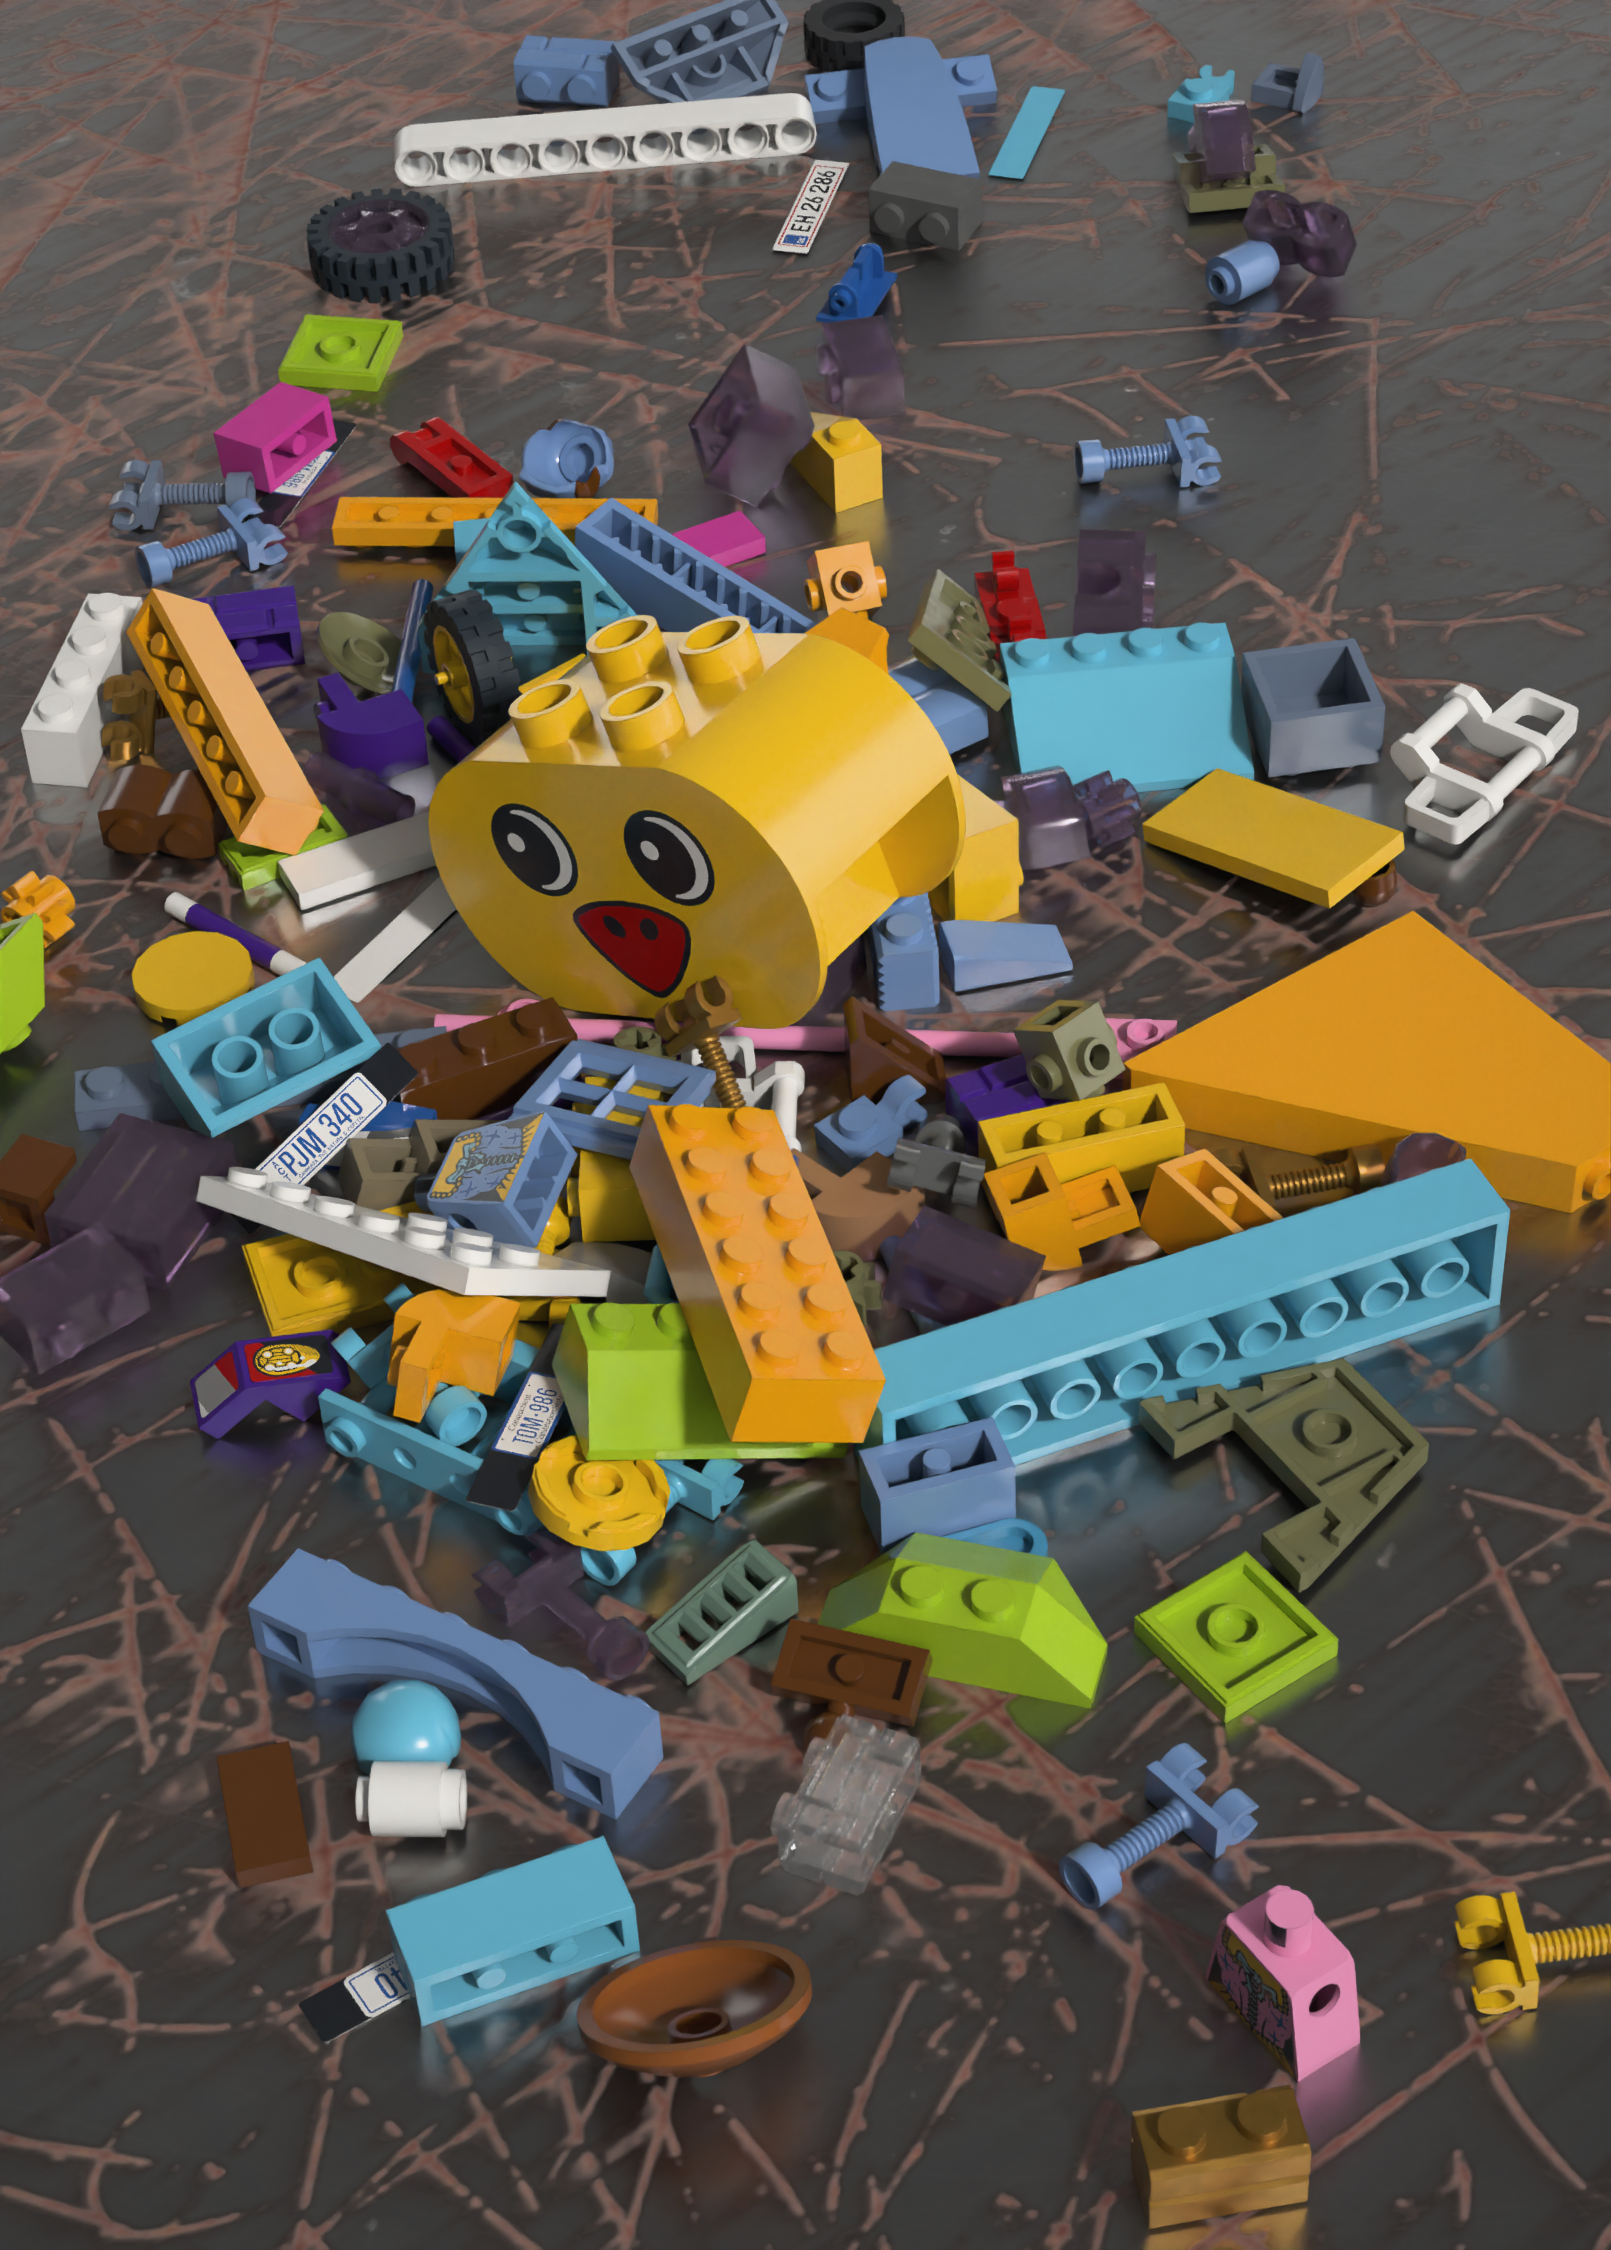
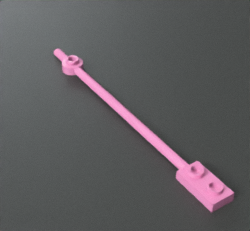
M534 999L517 1000L501 1009L498 1015L539 1001ZM436 1014L434 1027L446 1026L448 1032L494 1016ZM567 1018L577 1033V1039L599 1044H614L616 1034L631 1027H649L657 1031L655 1021ZM1105 1018L1116 1035L1117 1049L1123 1063L1177 1035V1020ZM676 1022L679 1026L684 1027L683 1022ZM731 1026L719 1035L747 1036L752 1039L754 1049L845 1052L844 1027L787 1026L779 1029H756ZM904 1029L946 1056L1012 1058L1022 1054L1014 1033ZM661 1037V1045L668 1043V1041ZM1123 1072L1113 1079H1123Z

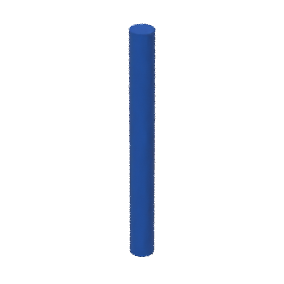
M418 579L412 584L391 692L402 689L411 703L421 658L418 623L426 612V606L431 602L433 595V585L426 579Z

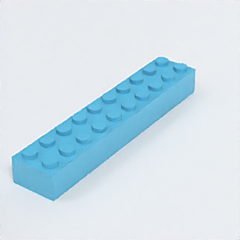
M1470 1158L1442 1168H1435L1426 1173L1383 1187H1376L1367 1192L1324 1206L1314 1207L1305 1212L1265 1225L1251 1227L1243 1232L1209 1243L1192 1246L1184 1251L1153 1261L1130 1266L1075 1286H1068L1059 1291L1013 1306H1006L997 1311L957 1324L940 1327L932 1332L901 1342L875 1348L873 1350L886 1382L863 1443H853L854 1453L859 1460L860 1450L993 1417L1016 1466L1139 1425V1402L1147 1398L1163 1395L1165 1404L1195 1398L1196 1388L1221 1384L1227 1391L1260 1385V1375L1332 1361L1500 1305L1510 1209Z

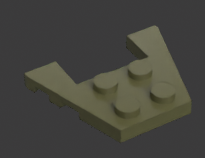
M1344 1358L1260 1375V1385L1227 1391L1221 1384L1196 1388L1195 1398L1165 1404L1164 1397L1161 1395L1139 1402L1138 1422L1173 1459L1229 1431H1235L1309 1508L1263 1532L1261 1539V1553L1299 1593L1307 1589L1421 1469L1428 1458L1429 1442Z

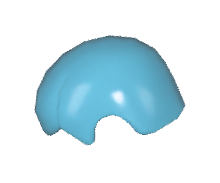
M418 1679L392 1680L369 1692L353 1716L350 1730L352 1751L360 1771L369 1776L374 1761L446 1762L447 1766H449L452 1759L458 1755L461 1749L459 1718L452 1703L437 1687Z

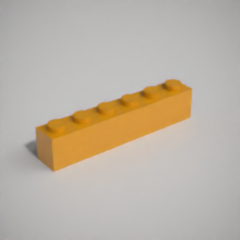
M152 588L126 634L236 840L258 847L297 855L309 834L316 829L319 818L324 812L323 807L209 604Z

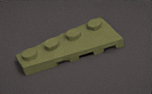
M937 569L923 587L907 639L913 645L912 653L929 669L933 671H938L940 668L944 669L997 712L1012 695L1009 686L1001 681L1005 676L1002 665L994 659L990 661L997 653L995 643L987 636L990 628L981 602L941 570Z

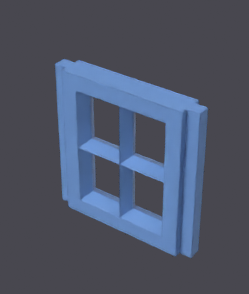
M582 1039L572 1040L513 1107L514 1113L508 1119L545 1110L572 1146L631 1160L641 1127L607 1120L608 1116L613 1111L644 1118L648 1105L677 1106L690 1104L700 1107L711 1093L710 1088L716 1082L715 1070ZM580 1073H585L619 1082L613 1089H607L574 1080ZM634 1086H640L674 1095L666 1103L628 1093ZM558 1098L596 1106V1109L591 1115L553 1107L552 1105Z

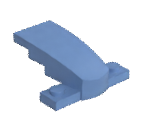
M894 37L879 40L865 46L863 69L805 75L804 88L806 98L811 103L815 124L867 118L869 144H872L876 170H879L880 175L892 161L979 179L980 171L962 107L996 103L997 88L989 54L942 59L930 39Z

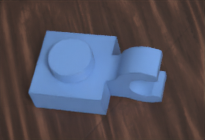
M905 1075L888 1087L882 1100L877 1105L871 1102L865 1095L814 1124L816 1144L848 1172L876 1151L886 1157L892 1155L895 1152L898 1138L904 1139L903 1131L918 1126L928 1117L927 1111L915 1101L926 1094V1088L911 1075Z

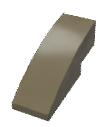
M415 1119L409 1139L348 1138L338 1174V1180L345 1200L377 1211L416 1201L414 1196L416 1179L421 1174L439 1171L456 1136L461 1132L504 1120Z

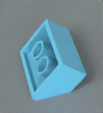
M320 957L151 1040L162 1086L189 1127L211 1138L371 1058L381 1049V1044Z

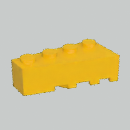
M957 774L966 814L964 847L954 870L941 884L928 892L929 904L943 921L972 920L994 922L1019 913V886L1023 884V872L1019 863V820Z

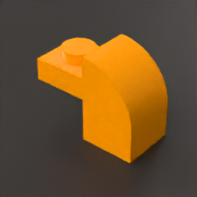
M1046 1152L984 1173L991 1204L1015 1256L1030 1267L1046 1271H1061L1083 1266L1079 1248L1140 1227L1137 1209L1116 1165L1060 1184Z
M448 1289L428 1291L406 1301L395 1313L387 1383L397 1387L393 1416L420 1423L440 1382L454 1386H465L472 1391L494 1396L514 1354L521 1303L493 1295H463Z

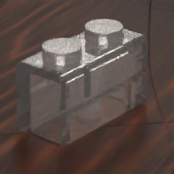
M842 1714L835 1721L826 1739L815 1737L811 1741L802 1765V1778L804 1780L796 1795L785 1792L781 1796L773 1814L771 1834L778 1837L779 1861L786 1872L815 1882L818 1879H822L827 1886L858 1896L864 1892L921 1782L920 1743L913 1736L885 1727L880 1731L876 1729L873 1723Z

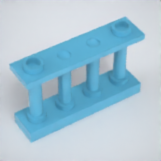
M515 1340L512 1360L494 1394L495 1397L513 1404L540 1349L520 1340ZM388 1376L377 1383L359 1403L327 1388L318 1396L326 1443L330 1444L340 1454L347 1457L356 1456L493 1519L513 1534H525L549 1546L558 1537L550 1532L533 1513L528 1497L530 1481L516 1510L513 1512L466 1501V1497L509 1410L472 1452L468 1453L439 1440L427 1426L425 1416L414 1428L386 1416L387 1411L395 1404L397 1387L388 1385ZM472 1391V1393H473L477 1398H478L481 1394H482V1395H487V1394L479 1393V1392H476V1391ZM565 1406L557 1425L569 1429L563 1438L576 1435L567 1407Z

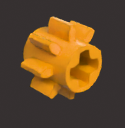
M30 871L1 893L3 899L9 903L1 910L2 922L6 923L37 913L43 921L44 949L75 927V923L68 917L75 909L74 897L69 888L53 875H46L39 880L35 872Z

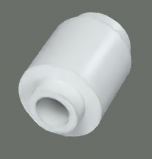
M374 1761L370 1776H359L356 1787L357 1820L369 1822L370 1832L373 1837H445L447 1830L464 1829L467 1810V1781L464 1769H448L446 1762Z

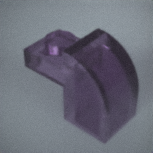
M1239 99L1193 104L1195 124L1187 133L1189 151H1197L1200 183L1249 178L1256 171L1251 120L1245 101Z
M1060 765L1001 777L1005 799L994 802L1019 820V863L1022 870H1035L1091 858L1079 801L1067 772Z

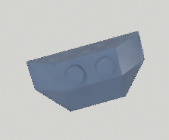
M723 0L612 44L611 50L633 86L663 104L748 97L768 89L789 21L775 0Z

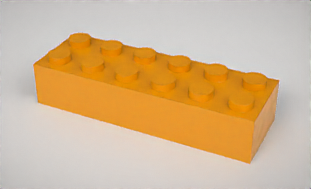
M690 1104L677 1106L648 1105L629 1168L730 1441L863 1443L886 1379L774 1110L755 1107H697Z

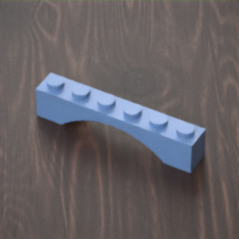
M298 1548L248 1605L257 1652L314 1679L347 1674H390L430 1681L464 1693L497 1712L524 1736L543 1763L555 1792L617 1820L664 1758L659 1712L652 1709L642 1699L629 1694L621 1695L590 1681L583 1673L572 1667H559L529 1653L515 1641L497 1639L469 1626L462 1618L453 1613H440L410 1599L396 1587L390 1585L381 1586L354 1574L345 1565L336 1560H324Z

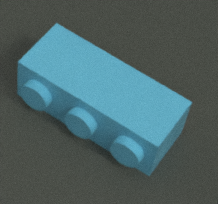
M604 1836L581 1844L562 1846L549 1855L508 1869L489 1871L476 1880L435 1894H422L412 1898L405 1904L386 1910L394 1957L422 2027L640 1951L635 1905Z

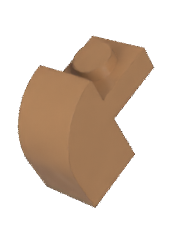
M793 1148L791 1150L792 1155H796L799 1158L798 1170L832 1251H849L859 1256L863 1263L882 1258L879 1247L887 1237L899 1236L906 1243L926 1228L925 1188L912 1185L911 1192L887 1187L892 1160L878 1151L840 1178L797 1149Z

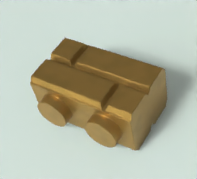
M1291 2085L1257 2090L1256 2093L1249 2095L1244 2092L1132 2112L1131 2134L1133 2139H1131L1130 2159L1149 2229L1308 2201V2174H1310L1312 2153Z

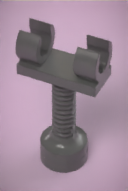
M945 1114L933 1115L920 1124L915 1142L898 1138L886 1186L911 1192L912 1185L952 1195L951 1203L975 1209L980 1183L984 1176L986 1160L964 1154L967 1135L963 1125L957 1119Z

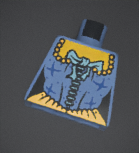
M545 1110L461 1132L453 1139L439 1171L421 1174L416 1179L414 1185L415 1200L422 1211L433 1212L435 1216L447 1219V1229L467 1228L492 1234L494 1241L535 1248L539 1243L574 1164L577 1153Z

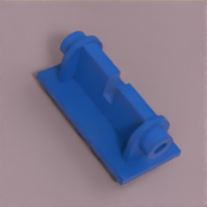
M869 243L858 247L854 254L853 266L850 265L840 282L831 287L828 300L816 316V321L835 324L843 329L865 328L897 279V273L884 271L883 252L877 244Z

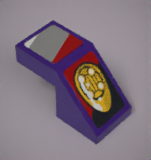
M330 1329L235 1341L190 1380L198 1428L219 1439L265 1400L298 1419L306 1421L320 1409L318 1396L326 1388L339 1393L351 1383L346 1360L331 1344L339 1334Z

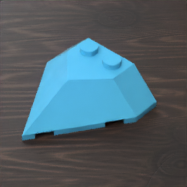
M516 481L433 600L435 601L471 589L472 591H479L482 594V600L487 599L492 606L494 618H499L504 629L502 635L505 642L509 641L510 646L586 645L589 638L603 627L627 617L637 616ZM423 615L418 623L423 673H435L434 670L430 669L427 655L430 654V650L425 644L424 631L427 630V627L423 622Z

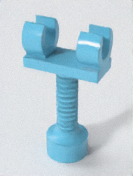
M401 1283L385 1296L383 1300L396 1313L414 1295ZM394 1323L368 1345L362 1341L351 1327L331 1342L370 1390L388 1376ZM440 1382L426 1410L425 1421L439 1440L452 1446H458L472 1439L481 1430L486 1421L487 1411L485 1406L467 1387L453 1386L449 1388L446 1383Z
M686 1459L654 1460L664 1471L670 1487L666 1513L678 1502L714 1520L721 1513L720 1507L730 1504L737 1497L744 1484V1480L733 1475L743 1466V1464L734 1459H710L702 1473L685 1466ZM575 1546V1555L582 1569L591 1578L603 1585H616L636 1564L637 1557L634 1548L628 1550L597 1551Z

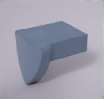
M1306 53L1301 69L1269 63L1252 83L1251 101L1290 109L1298 113L1307 112L1318 101L1323 92L1324 63L1321 56Z

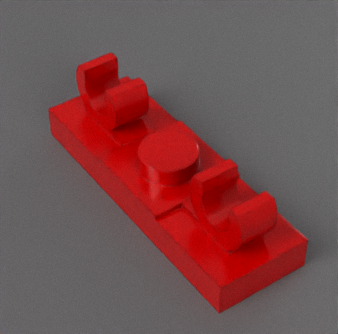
M1014 550L992 552V571L974 573L976 597L981 602L990 628L987 636L995 643L997 653L993 656L992 660L994 659L999 664L1000 643L1020 642L1029 638L1047 639L1028 567L1018 568L1014 566Z

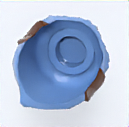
M557 418L547 429L539 428L526 440L522 448V469L519 479L521 482H524L528 492L541 498H593L596 492L605 485L613 474V442L604 430L595 426Z

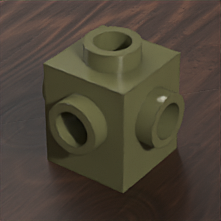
M1058 999L1013 1029L1026 1061L1027 1076L1032 1085L1037 1089L1040 1098L1062 1099L1072 1102L1100 1096L1106 1090L1104 1084L1126 1070L1117 1049L1116 1035L1111 1026L1106 1022L1098 1001Z

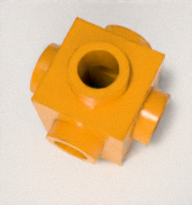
M869 541L817 550L806 561L810 579L804 580L805 599L809 611H817L819 623L840 607L868 620V616H873L882 607L881 599L887 597L886 579L882 567L874 566ZM841 585L845 586L849 592H846Z

